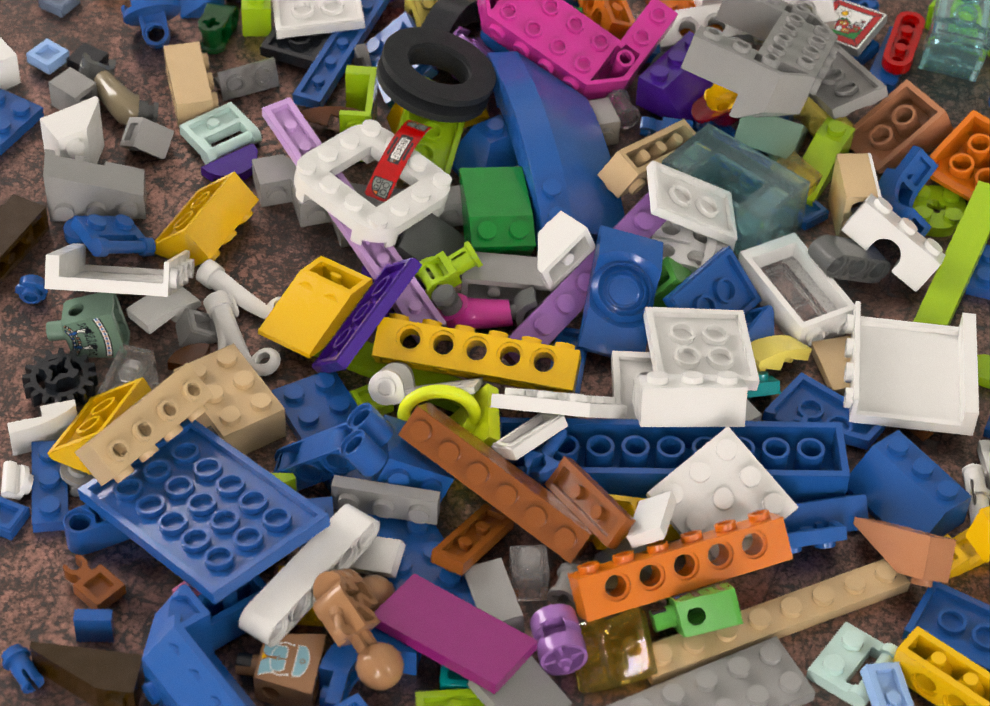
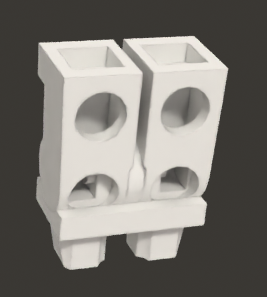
M668 220L652 235V239L663 242V259L668 256L689 269L692 273L720 249L730 246ZM734 243L732 246H730L731 249L733 250V252H734L735 243Z

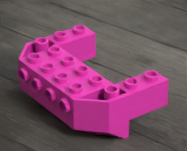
M477 0L482 32L509 51L519 52L585 96L588 100L621 96L633 83L639 70L669 32L678 16L677 12L660 0H651L624 37L619 40L564 0Z

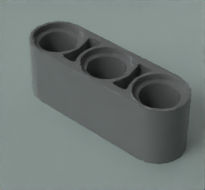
M822 235L815 239L808 248V255L829 278L876 283L882 280L891 268L890 262L873 244L865 250L851 238Z

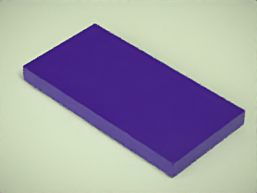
M413 257L386 265L314 361L312 368L318 373L346 370L416 275L422 264Z

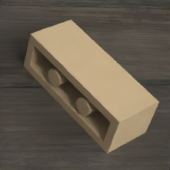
M199 42L163 46L165 69L178 128L179 125L219 107L217 92H211V90H214L212 72L206 73V71H210L208 54L201 52Z

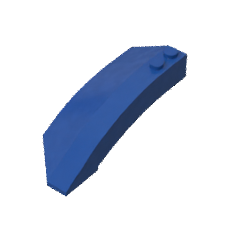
M517 51L487 53L486 57L492 63L496 73V83L493 88L497 108H500L518 167L523 168L533 213L537 252L538 232L560 211L586 226L596 245L599 227L603 225L614 228L625 216L621 197L617 198L610 192L597 175L610 161L611 157L604 135L588 99Z

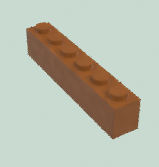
M433 404L418 405L398 435L570 564L581 558L595 538V535L553 493Z

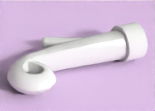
M212 259L206 260L196 273V280L208 289H213L214 291L223 290L228 293L234 306L233 313L235 317L239 316V306L260 318L266 319L281 298V296L276 297L266 305L225 273V269Z
M220 290L209 294L204 299L203 305L209 317L213 320L217 334L218 350L234 343L259 376L273 374L280 365V354L273 348H263L251 357L234 316V306L228 293ZM270 358L267 363L259 364L262 359Z

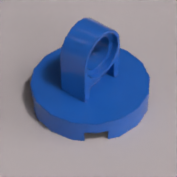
M131 0V7L128 8L125 5L121 7L123 22L127 25L140 26L142 36L150 48L162 49L163 46L169 44L171 33L168 20L176 17L181 12L179 0ZM154 28H161L165 31L164 38L159 42H153L149 39V32Z

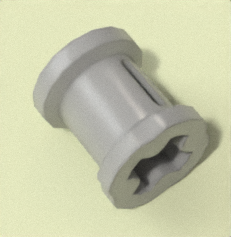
M565 562L559 566L557 570L558 581L549 590L547 595L551 604H566L576 610L567 574L578 571V564Z

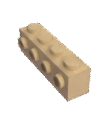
M682 119L617 151L597 175L605 183L606 188L617 198L627 193L634 195L646 184L648 185L646 167L652 160L676 170L678 167L683 170L693 162L695 157L692 154L704 141L686 120Z
M187 362L74 453L101 486L112 479L118 484L134 471L131 464L139 458L143 463L159 450L156 446L158 441L164 438L166 442H169L184 430L180 425L181 422L186 418L193 422L208 409L204 403L214 395Z

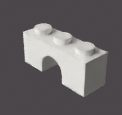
M871 193L847 220L842 231L865 250L879 239H889L895 242L900 248L901 257L895 263L891 272L917 292L940 267L946 255L942 252V247L931 238L926 239L917 232L918 228L911 220L905 217L901 218L894 213L891 204L882 197L876 198Z

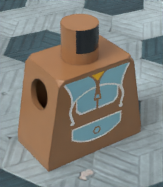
M287 634L274 647H269L262 643L259 655L239 652L236 660L235 674L254 677L255 697L258 700L277 706H315L319 691V666L327 652L326 635Z

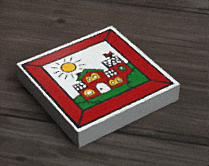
M833 0L836 23L832 31L838 36L836 43L850 55L858 57L887 23V14L846 0Z

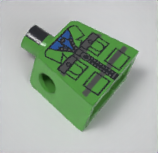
M725 580L665 598L667 606L649 611L650 620L655 632L673 627L683 637H691L743 624L735 588Z

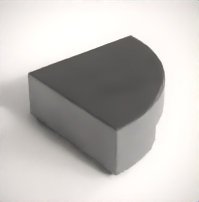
M365 43L355 45L354 66L372 67Z

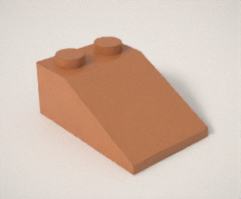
M906 79L888 97L884 98L852 126L856 129L850 150L853 153H871L875 171L879 175L887 167L891 169L897 167L913 145L921 147L928 153L944 141L954 129L947 112Z

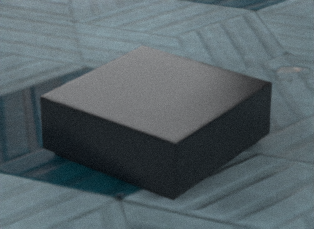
M83 43L66 59L67 67H71L79 72V65L83 59L84 52L92 60L104 65L109 61V54L99 48Z

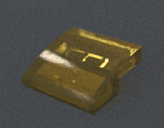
M641 607L630 609L609 620L601 618L591 622L584 621L579 623L588 653L586 663L575 671L580 692L591 693L609 690L643 680L658 673L646 612Z

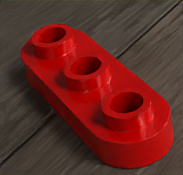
M912 11L901 12L897 15L881 62L882 67L890 74H905L911 69L924 31L925 19L922 15Z

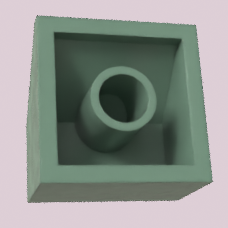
M747 116L740 119L733 142L740 144L739 151L756 156L757 151L769 154L767 160L785 166L786 161L795 162L809 130L804 125L777 116L760 118Z

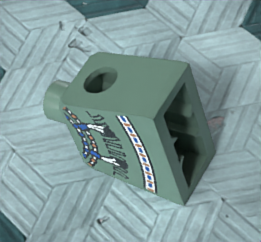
M99 292L67 300L63 304L61 320L48 321L46 323L48 340L50 342L66 340L70 351L73 349L77 350L78 357L87 354L88 358L128 357L130 330L116 293Z

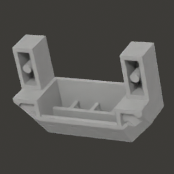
M723 0L715 19L763 40V45L757 51L744 40H733L724 36L717 28L700 26L691 41L681 69L737 93L738 95L729 114L733 118L800 114L810 94L816 95L839 50V48L834 46L838 36L817 15L811 13L809 8L801 4L793 5L784 0Z

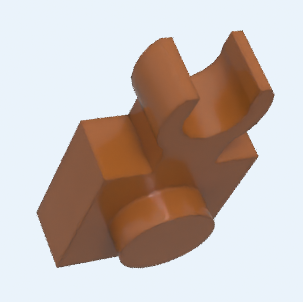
M76 555V565L80 567L79 569L71 570L67 565H63L64 577L69 582L74 583V594L91 609H106L126 594L125 584L102 564L92 570L88 567V562L83 556Z

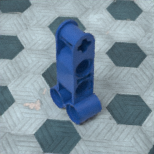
M362 403L350 413L347 422L276 450L274 455L276 464L272 473H294L297 491L329 480L334 475H342L355 469L363 476L370 477L381 470L387 460V454L381 447L391 439L394 427L370 403Z

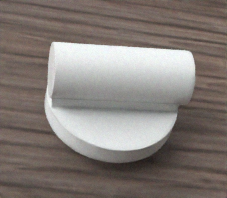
M14 461L3 463L2 497L20 500L23 495L30 493L34 478L30 474L28 466L18 465Z

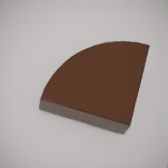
M195 343L178 349L167 361L168 370H174L187 362L190 363L210 354V344Z

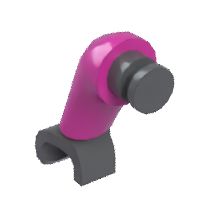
M443 284L432 293V300L446 321V327L455 329L456 325L470 326L475 328V330L511 327L515 320L518 327L540 305L538 304L536 291L533 286L519 292L514 297L513 304L511 305L509 300L467 297L464 294L456 293L450 284Z

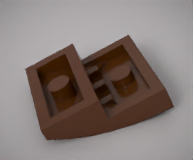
M319 106L304 109L300 112L306 121L332 129L334 118H339L340 110H363L342 106Z

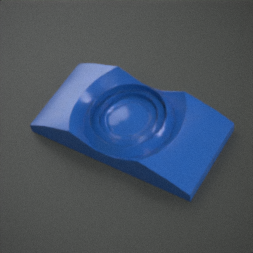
M603 225L599 227L576 349L610 358L612 351L645 352L648 340L643 315L645 307H653L655 293L662 272L663 242Z

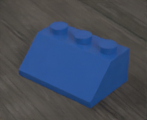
M899 430L875 443L851 471L847 487L849 495L859 493L866 495L868 513L876 520L944 536L964 523L972 498L963 487Z

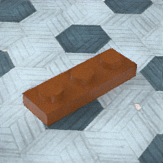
M564 456L559 462V466L544 485L607 548L616 550L636 520L572 458Z
M484 503L432 550L430 562L443 567L448 572L457 573L462 576L514 528L515 522L498 509Z

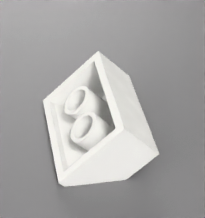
M652 371L647 375L637 376L632 393V404L640 427H745L748 388L742 375L732 371H721L717 375H703L697 371H686L682 375H668L662 371Z

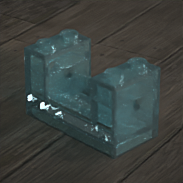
M936 0L931 25L923 43L918 68L975 82L990 49V0Z
M709 123L662 160V164L732 193L734 215L737 216L736 230L738 240L735 242L734 253L738 256L740 251L794 232L796 233L802 227L810 182Z

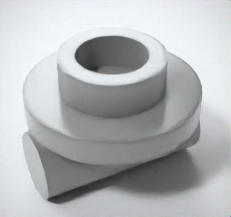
M61 464L60 476L64 482L69 484V492L73 497L79 496L77 490L79 487L95 478L93 475Z

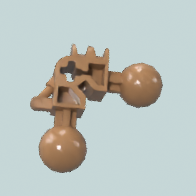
M352 569L325 571L318 575L313 585V595L316 599L313 603V608L317 617L324 624L338 647L353 645L358 653L355 670L359 680L366 687L374 690H387L393 687L403 675L404 661L401 653L393 645L377 642L370 630L380 623L374 612L396 591L394 585L387 578L379 575H367L361 578Z

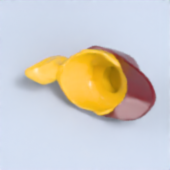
M714 83L711 88L705 90L702 97L693 103L691 112L694 120L698 123L712 121L718 126L724 127L734 124L740 118H733L729 114L738 94Z

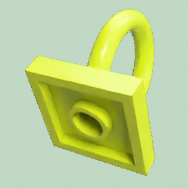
M487 383L472 396L467 391L451 385L437 384L424 386L412 391L401 401L397 410V418L407 421L415 406L430 399L452 400L462 406L450 418L491 447L493 443L500 439L499 408H491L492 393L499 394V389Z

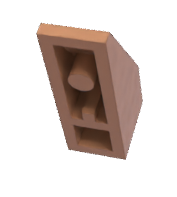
M854 517L853 524L897 573L911 577L910 583L932 587L933 581L949 582L956 545L955 539L882 520Z

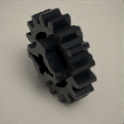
M59 348L57 354H52L51 351L46 350L45 358L42 359L41 357L34 356V365L26 364L25 366L26 374L22 375L26 399L31 398L32 406L34 407L40 404L48 405L74 399L75 403L79 402L85 405L87 403V396H95L96 394L95 386H98V376L95 363L89 362L87 354L78 357L76 349L70 351L69 354H65L63 348Z

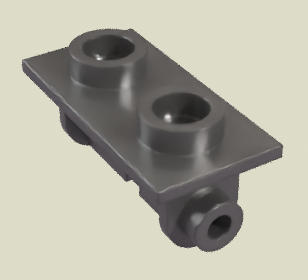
M274 57L217 72L218 77H214L215 86L221 90L223 101L280 86Z

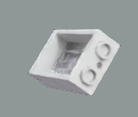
M795 232L740 251L738 261L762 299L759 304L762 307L766 305L772 306L774 309V322L784 335L792 336L808 347L811 346L813 341L845 335L847 314H853L855 304L833 278L827 277L808 255V248Z

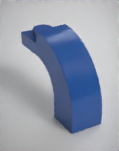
M913 145L895 170L887 167L878 184L882 198L891 204L892 211L901 218L905 217L911 220L918 228L917 232L925 237L932 227L913 209V203L917 194L937 169L938 165L921 147Z
M375 627L370 630L377 642L393 645L401 653L404 661L403 673L416 676L422 653ZM334 643L324 655L319 666V689L321 690L319 706H335L346 700L353 686L359 681L355 670L358 653L353 645L338 647Z

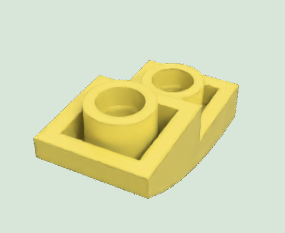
M789 335L768 336L751 342L757 371H766V369L781 371L784 362L792 363L794 359L808 361L812 348Z

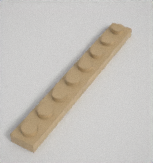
M885 559L744 609L740 611L743 624L691 637H683L678 633L637 648L635 659L653 686L775 636L780 639L907 592L910 582L905 575L897 573Z

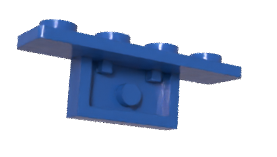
M859 493L796 503L798 506L797 510L788 516L784 522L792 554L801 552L803 546L814 545L818 549L832 548L836 546L837 541L847 540V532L858 530L853 524L854 517L869 519L867 497Z

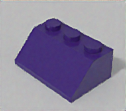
M689 31L638 76L636 105L662 118L669 117L695 121L691 112L693 103L704 95L706 89L711 88L714 84L681 69L695 33Z

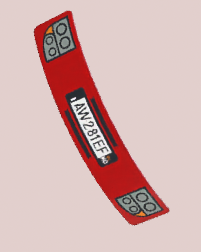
M409 119L399 128L379 160L367 185L365 195L383 202L390 199L411 154L432 127Z

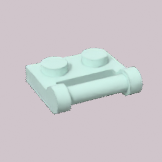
M232 102L179 125L180 135L201 155L205 164L211 163L247 144L254 143L255 145L262 141L259 129ZM239 131L242 132V134H239L214 147L211 146V144L218 142L230 135H233Z
M845 622L808 668L806 678L852 706H866L870 700L863 679L859 684L854 685L849 683L869 656L877 659L875 663L893 662L898 647L892 643L884 644L852 624Z

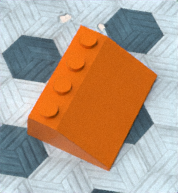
M972 110L929 155L938 165L930 179L967 201L970 200L978 181L990 184V119L975 110Z

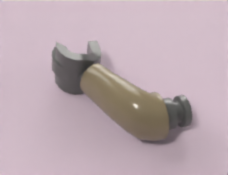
M84 52L83 59L79 65V73L96 82L98 97L119 123L127 125L129 117H144L157 123L159 102H153V105H148V101L139 100V94H134L114 77L116 60L109 59L108 65H104L92 60Z

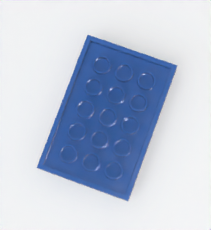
M187 419L180 424L184 430L169 442H166L164 438L158 441L156 446L159 450L143 463L139 458L131 464L134 471L118 484L112 479L101 486L94 478L77 490L81 501L216 604L329 527L330 519L328 513L196 420L190 422Z

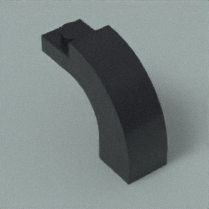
M438 0L429 11L421 27L434 28L453 34L458 27L465 28L472 22L481 23L477 0Z

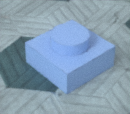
M45 39L26 53L27 63L50 75L67 62L69 50L49 39Z

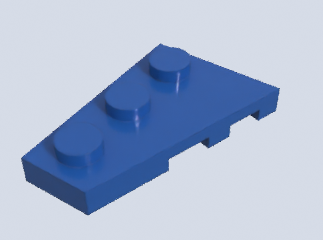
M802 372L764 410L762 418L764 421L842 422L845 444L867 450L886 428V426L849 422V408L843 407L844 396Z

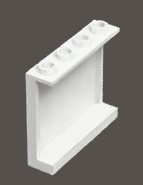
M72 243L46 254L45 289L168 297L186 285L189 278L194 277L195 261L194 259H189L190 250H184L165 261L164 269L85 264V244Z
M856 301L853 314H847L845 334H851V338L846 339L844 353L845 358H850V362H846L844 371V382L850 383V387L845 388L843 407L849 408V422L973 436L979 416L976 314L962 313L959 327L864 317L861 316V301Z

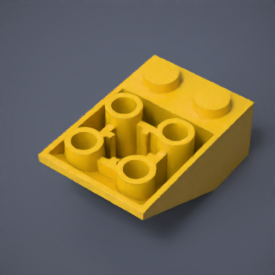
M320 256L299 271L258 329V334L310 359L328 344L372 285L373 279Z

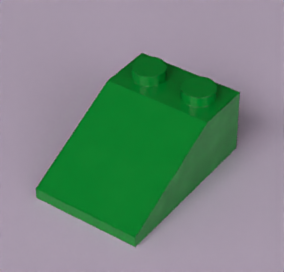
M459 168L465 242L469 241L475 252L531 256L536 242L533 213L523 168Z

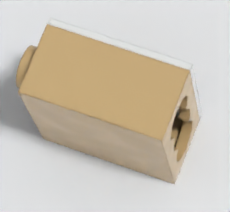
M839 153L836 155L828 196L836 236L850 238L842 231L847 220L871 193L876 198L882 197L871 153Z

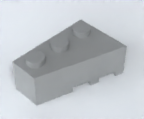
M45 149L43 178L50 222L68 221L74 216H89L91 214L99 216L122 214L129 216L131 219H146L147 189L144 169L106 161L104 165L85 162V157L75 155L74 159L55 155L54 150Z

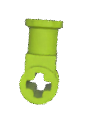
M469 241L464 242V247L448 257L444 251H441L435 256L426 257L419 261L422 266L416 273L415 278L422 281L426 288V294L432 300V293L437 288V285L450 284L454 288L463 283L459 277L460 275L475 266L479 268L483 264Z

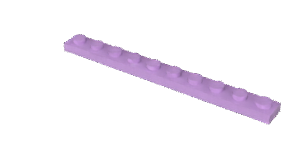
M290 97L262 108V117L296 166L302 155L322 144ZM342 172L335 175L338 179H340L342 182H344L346 185L353 189V187L351 186V184ZM329 213L374 281L386 265L403 260L394 246L385 248L384 243H373L364 240L361 246L350 240L352 230ZM413 277L393 304V309L397 314L408 316L409 321L422 323L423 319H432L441 322L442 327H446V321L417 279ZM412 335L416 343L420 342L419 336Z

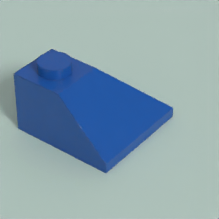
M501 115L473 125L461 140L452 165L453 171L458 176L459 168L515 167L518 165L505 121Z

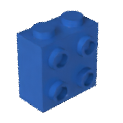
M384 415V418L394 427V433L391 439L381 447L387 454V460L381 470L374 474V481L439 491L441 503L454 481V476L398 435L407 421Z

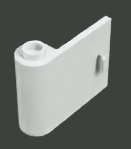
M395 361L389 363L372 376L369 381L368 390L371 398L376 403L394 405L400 404L412 391L428 385H451L461 388L470 394H475L483 385V377L416 386L412 369L403 362Z

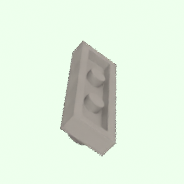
M334 475L331 484L333 509H340L345 504H350L366 514L376 515L381 518L408 520L418 524L437 525L440 515L439 491Z

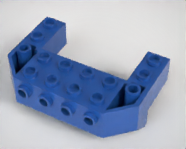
M259 575L216 604L202 594L196 596L185 583L158 610L154 616L142 656L145 678L142 690L150 704L155 705L157 703L159 706H256L217 658L214 651L246 633L238 626L239 618L245 607L267 585ZM356 693L335 706L368 705Z

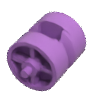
M552 604L539 609L532 615L530 628L533 638L538 640L536 651L540 666L550 675L560 676L579 670L586 663L588 653L574 608L566 604Z

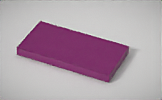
M415 573L374 612L380 621L375 628L493 694H496L537 650L538 640Z

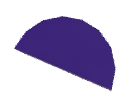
M254 143L202 166L201 175L214 182V179L218 180L235 171L244 181L253 175L252 159L258 158V150Z

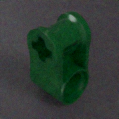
M216 3L206 4L204 12L198 20V29L202 33L200 40L202 52L219 54L226 49L232 34L238 26V7Z

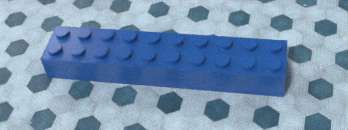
M500 417V439L531 418ZM565 418L568 424L565 428L568 435L553 458L561 461L564 456L572 458L608 494L647 499L646 494L726 427H640L638 419ZM745 421V427H729L794 502L846 496L850 472L842 422ZM547 440L539 446H537L536 448H534L533 450L540 451L547 442ZM524 456L518 460L507 459L524 472ZM541 463L539 466H534L529 474L536 482L539 480V472L544 467V464ZM546 481L539 483V484L542 485L544 488H546L547 490H549V489L544 485V484L546 483Z

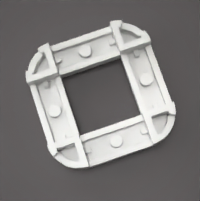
M369 119L365 120L361 125H355L302 155L297 162L294 185L297 189L295 196L301 203L312 199L352 230L351 241L360 246L363 240L373 243H384V247L388 248L396 244L398 234L431 213L437 217L443 213L452 178L425 156L414 150L400 175V178L410 186L381 205L374 206L335 176L360 160L369 164L375 159L378 162L395 134L381 127L379 122Z

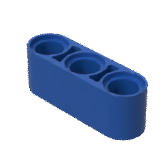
M87 504L73 508L64 515L63 524L67 548L74 554H90L130 539Z

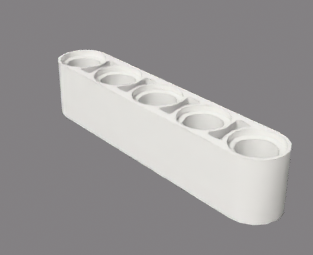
M350 504L342 506L330 518V526L311 538L245 607L239 618V628L269 647L276 646L313 607V603L316 601L313 595V585L318 575L325 571L349 569L375 540L380 529V522Z

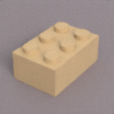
M234 343L188 363L214 395L204 403L208 410L195 419L206 428L212 426L223 440L244 455L286 436L285 408Z

